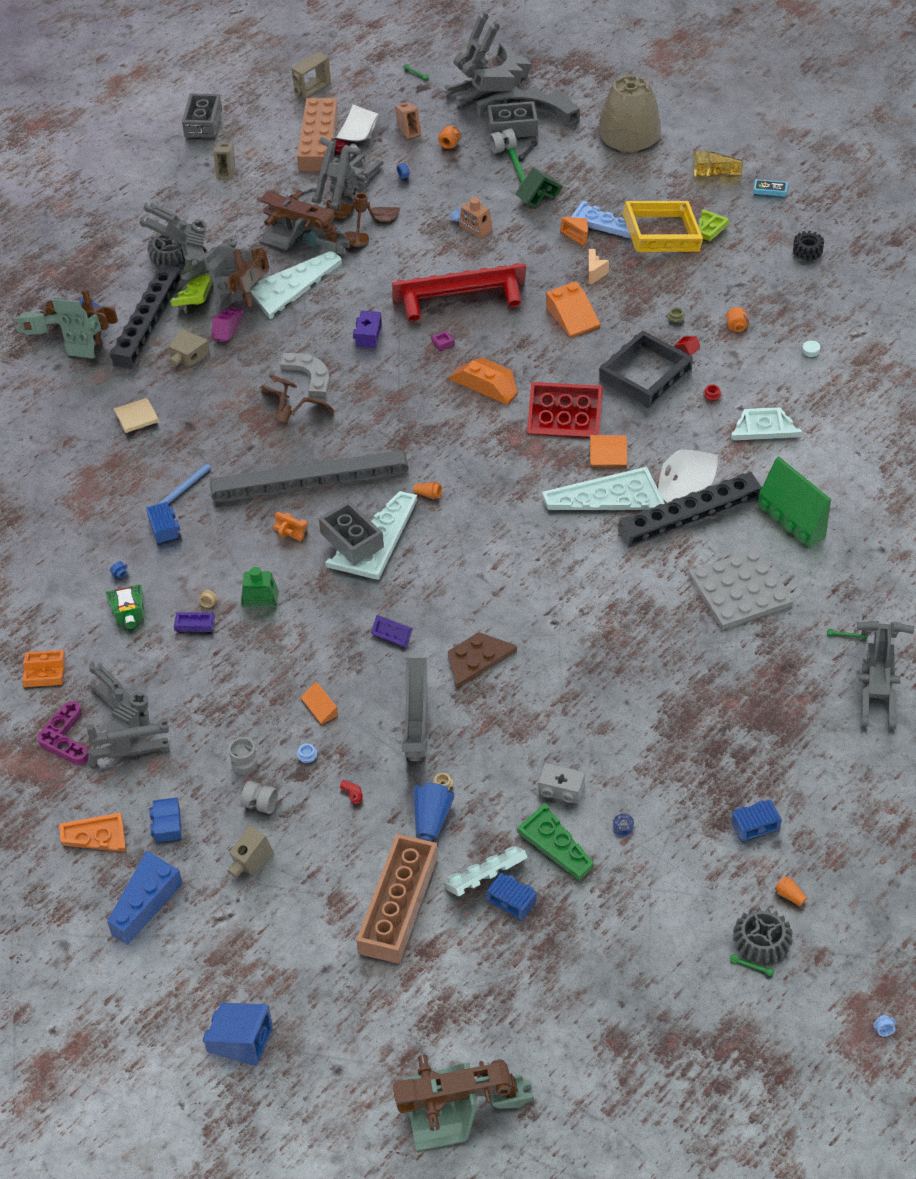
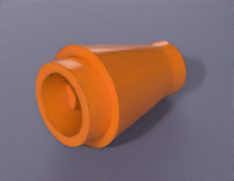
M437 482L416 483L414 485V494L433 500L439 499L442 495V485Z
M786 876L774 888L778 895L799 907L808 898L793 879Z

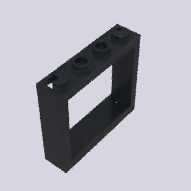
M642 330L631 341L623 345L616 354H613L607 362L600 366L599 381L650 408L692 370L693 357ZM642 346L675 363L649 389L615 372L618 367Z

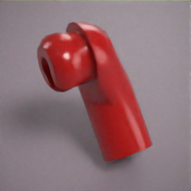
M342 780L340 789L349 792V799L352 803H360L363 799L361 787L347 780Z

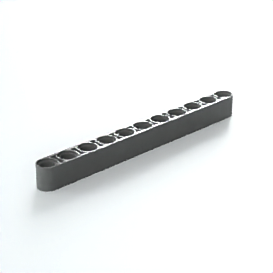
M391 451L224 476L211 480V497L216 502H224L405 474L409 470L405 452Z

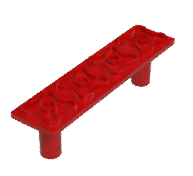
M515 263L509 266L501 265L495 268H481L474 271L466 270L460 273L432 275L425 278L417 277L411 280H397L392 282V301H404L408 321H417L421 318L418 299L504 287L508 306L516 307L521 304L518 284L525 283L526 264Z

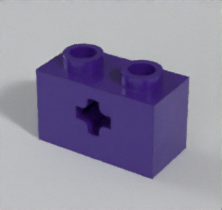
M360 312V316L356 318V329L353 330V339H356V346L377 348L382 327L381 312Z

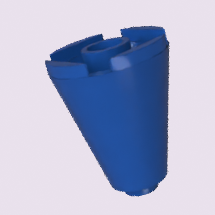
M425 783L423 787H419V784L415 785L413 798L415 830L418 839L431 842L437 840L455 797L453 790L450 793L448 792V787L437 783Z

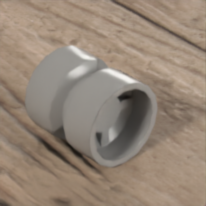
M511 128L503 130L502 133L495 132L489 134V142L494 154L503 152L504 149L507 151L511 148L516 149L517 141L515 133Z
M246 737L234 739L228 747L232 769L238 775H249L258 766L255 744Z
M248 781L241 794V806L249 809L257 807L258 811L271 814L277 803L278 789L267 785L262 787L260 783Z

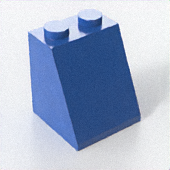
M221 1003L218 1011L215 1010L212 1015L210 1029H207L203 1036L206 1051L257 1066L273 1030L269 1005Z

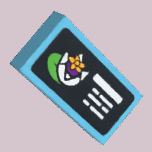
M755 179L754 194L786 197L788 182Z

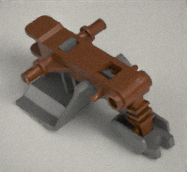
M297 190L289 198L274 192H267L260 198L262 203L268 204L263 209L264 214L268 215V218L264 220V224L270 226L259 241L260 243L287 250L303 232L312 230L318 234L315 238L316 242L328 251L343 254L344 247H350L346 234L338 232L337 228L334 227L335 223L331 222L335 216L334 211L330 208L319 207L316 204L312 205L298 201L303 196L301 190Z
M226 246L215 247L204 258L207 271L210 270V279L214 284V295L217 297L215 302L217 314L241 297L245 298L246 307L253 306L252 292L250 290L259 284L258 280L260 281L261 276L268 272L270 268L264 248L247 251L246 249Z

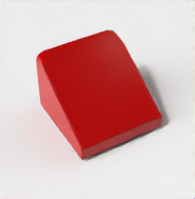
M683 336L674 344V347L691 356L700 348V344L696 336Z

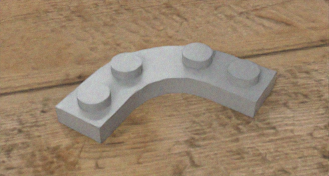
M283 352L280 363L281 369L298 370L309 374L311 377L308 390L309 396L326 397L330 382L326 365L310 354Z

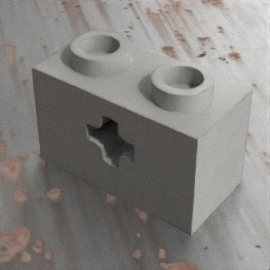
M545 763L538 781V794L547 798H555L567 803L578 804L585 786V772Z

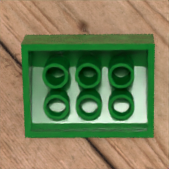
M778 456L759 492L758 506L809 548L826 538L831 498Z

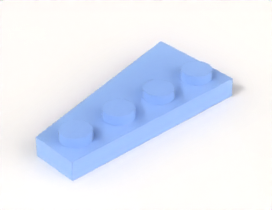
M582 201L571 216L587 218L588 227L594 230L631 238L624 218H616L611 212L604 213L595 205L593 207L588 206L586 201Z

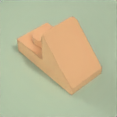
M589 249V284H593L609 273V260H599V256H596V249Z

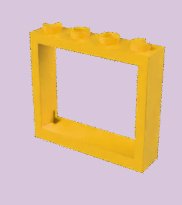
M689 201L625 202L623 217L636 252H700L703 237ZM635 217H682L688 234L641 235Z

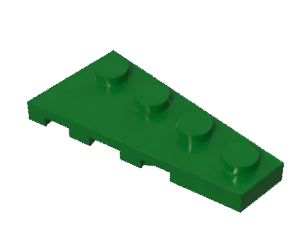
M546 803L517 827L519 835L579 881L594 868V862L582 847L576 844L570 832L564 829L560 824V820L556 815L552 814Z

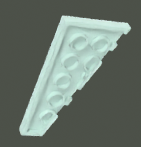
M329 251L258 281L259 284L250 290L252 292L251 297L268 318L272 319L274 313L278 310L282 311L287 303L295 301L308 291L310 285L314 282L318 283L323 275L331 273L340 266L342 259L336 252Z
M647 467L542 492V498L548 510H649L659 504H665Z
M399 491L380 513L377 512L374 515V519L371 522L383 532L384 548L354 566L337 550L336 555L325 562L326 567L379 580L417 502V495Z

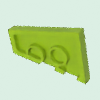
M210 274L192 279L186 285L187 289L178 293L179 297L171 300L172 307L188 304L199 305L205 302L213 283L210 279Z

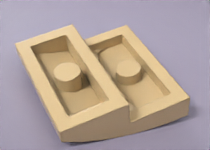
M147 398L114 408V413L125 433L159 422Z

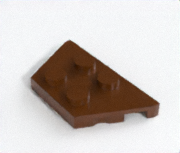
M478 632L448 651V658L451 664L455 687L457 689L508 658L517 652V646Z

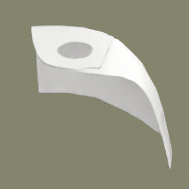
M352 105L342 129L337 137L333 138L347 142L367 140L373 133L380 114Z
M694 450L676 451L667 459L661 469L658 491L662 499L668 503L675 498H681L691 492H697L705 489L707 486H711L717 471L718 455ZM670 465V474L665 476V469ZM675 475L678 476L676 481L673 480Z

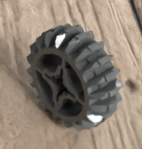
M157 233L156 237H151L147 250L150 260L154 264L157 263L158 266H178L179 263L184 264L185 261L183 255L184 246L181 244L180 247H176L174 245L175 239Z
M759 907L757 912L750 909L748 914L743 912L733 929V941L736 943V950H741V956L748 955V961L753 958L756 959L757 964L760 960H763L767 965L769 960L776 963L777 958L783 959L785 953L790 951L793 941V931L790 929L789 922H785L784 915L778 917L777 910L771 913L769 908L766 911H762ZM753 927L754 930L746 935V932ZM776 937H780V940L777 943L772 944V941L775 940Z

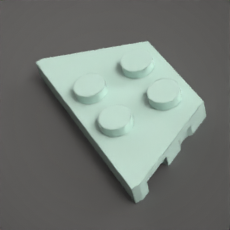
M780 407L744 409L741 418L736 424L735 431L731 434V441L801 437L802 431L800 428H795L793 421L785 415V412Z

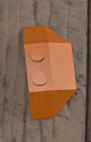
M485 358L472 360L459 366L449 377L451 381L506 405H509L517 396L512 370Z

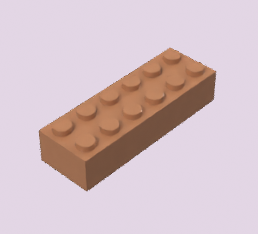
M306 98L297 154L299 172H320L327 146L321 144L319 140L321 137L335 142L333 137L336 135L339 114L337 98Z
M396 834L356 939L358 954L400 964L438 859L437 843Z

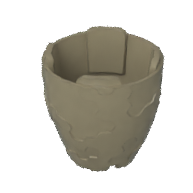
M625 75L613 83L602 106L599 121V137L608 146L624 153H636L639 150L650 147L659 140L661 133L659 109L654 92L646 79L636 78L634 75Z

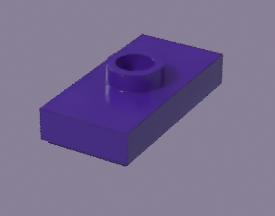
M176 612L174 631L213 632L215 614L206 612Z
M376 615L371 634L407 647L413 628Z

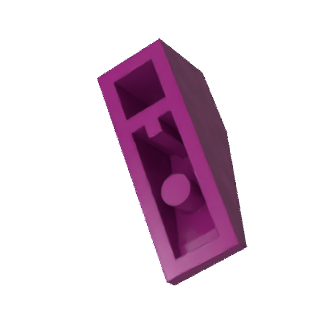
M227 307L213 317L212 338L217 339L219 342H227L232 338L244 309Z

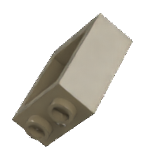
M316 52L292 67L294 93L297 96L306 99L331 83L329 57ZM315 68L316 77L305 83L304 75Z

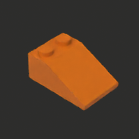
M576 281L546 292V308L570 338L600 327L601 324L584 290Z

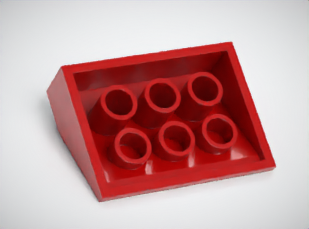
M531 382L527 434L590 438V435H599L603 387L601 385Z

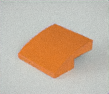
M590 435V467H627L626 435Z
M65 650L26 652L23 662V687L62 685Z

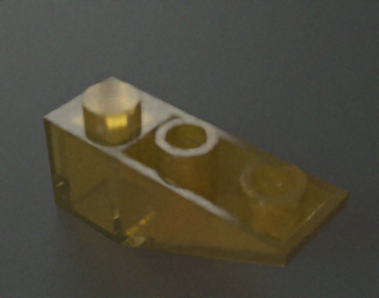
M693 151L694 176L742 174L743 160L712 151Z

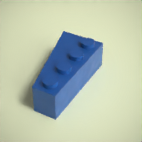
M147 850L107 920L111 935L128 945L183 884L180 870Z

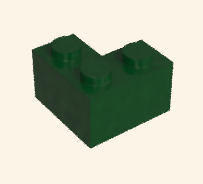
M533 167L519 186L515 195L524 203L536 209L544 196L555 199L563 186L552 176Z

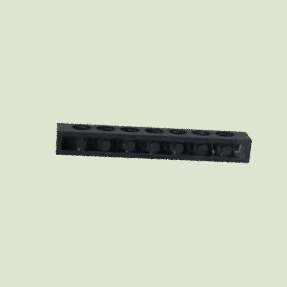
M160 265L158 271L155 272L154 278L149 282L141 301L136 305L134 313L131 314L129 322L124 326L121 336L117 338L116 345L110 351L113 366L133 369L177 290L176 285L181 279L179 267Z
M752 472L743 473L735 478L723 480L719 484L707 486L703 490L691 492L684 497L675 498L668 503L659 504L652 509L643 510L630 517H624L622 520H619L618 532L627 547L630 548L758 500L762 487Z

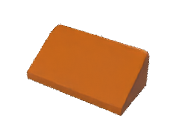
M315 682L301 696V700L321 725L338 716L336 705L318 682Z

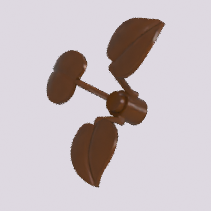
M365 193L355 194L352 206L341 203L340 210L332 209L335 213L334 219H345L347 216H351L354 208L358 212L356 232L348 231L344 233L350 246L355 247L365 246L369 242L368 234L359 233L361 213L365 212L367 208L370 215L380 222L393 221L400 211V207H374L371 209L368 195ZM327 200L326 209H332V201Z
M269 375L274 383L279 382L284 385V392L269 386H261V394L273 393L280 397V404L274 419L287 424L290 415L294 416L295 412L304 402L323 406L334 415V409L328 403L311 397H304L292 411V406L285 404V399L290 397L287 395L288 386L297 388V385L287 379Z

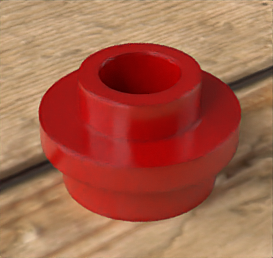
M710 384L704 389L703 395L706 399L714 401L721 397V390L717 385Z

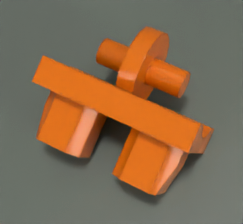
M275 513L273 530L278 531L280 537L285 538L289 536L300 542L304 540V534L308 529V521L303 519L300 521L296 520L290 513Z

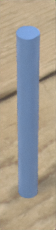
M206 463L160 501L159 504L165 501L168 504L171 503L211 469V466Z

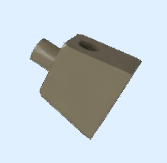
M218 143L214 149L216 179L233 178L235 168L233 143Z
M181 329L169 345V363L173 367H177L180 363L191 367L210 353L208 340Z
M249 825L230 850V855L234 862L227 871L234 878H237L242 871L253 875L274 854L267 837Z

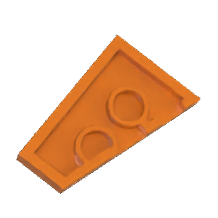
M121 813L59 823L62 846L127 852Z

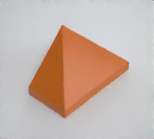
M562 217L560 232L585 246L588 235L587 218Z

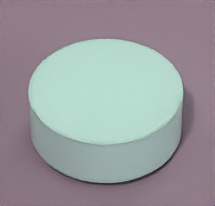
M806 341L802 348L803 354L808 357L817 356L820 353V344L816 341Z

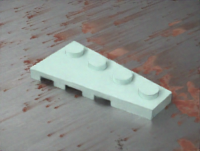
M516 846L510 847L500 856L493 855L488 857L483 864H474L461 874L454 873L450 875L448 880L443 882L444 887L447 891L461 896L465 893V888H475L480 885L479 880L491 879L496 876L498 869L507 870L528 858L524 849Z

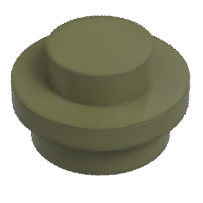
M674 307L669 311L668 319L674 323L682 322L685 319V313L681 308Z

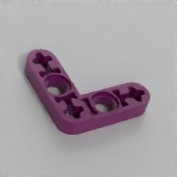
M75 701L65 703L38 734L40 747L75 765H83L89 760L88 750L84 745L64 736L82 715L79 703ZM59 722L65 723V725L61 728L55 727V725ZM62 744L69 745L68 748L64 750L58 749V747Z

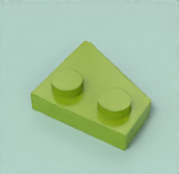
M703 209L698 227L703 239L711 241L729 225V219Z

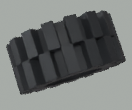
M802 231V234L799 232L798 236L796 235L794 239V255H798L800 259L803 257V260L809 258V261L812 258L815 260L817 257H821V254H823L824 238L820 234L816 235L817 232L811 233V231H808L806 233Z

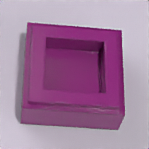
M447 331L431 337V341L439 351L455 345V340Z

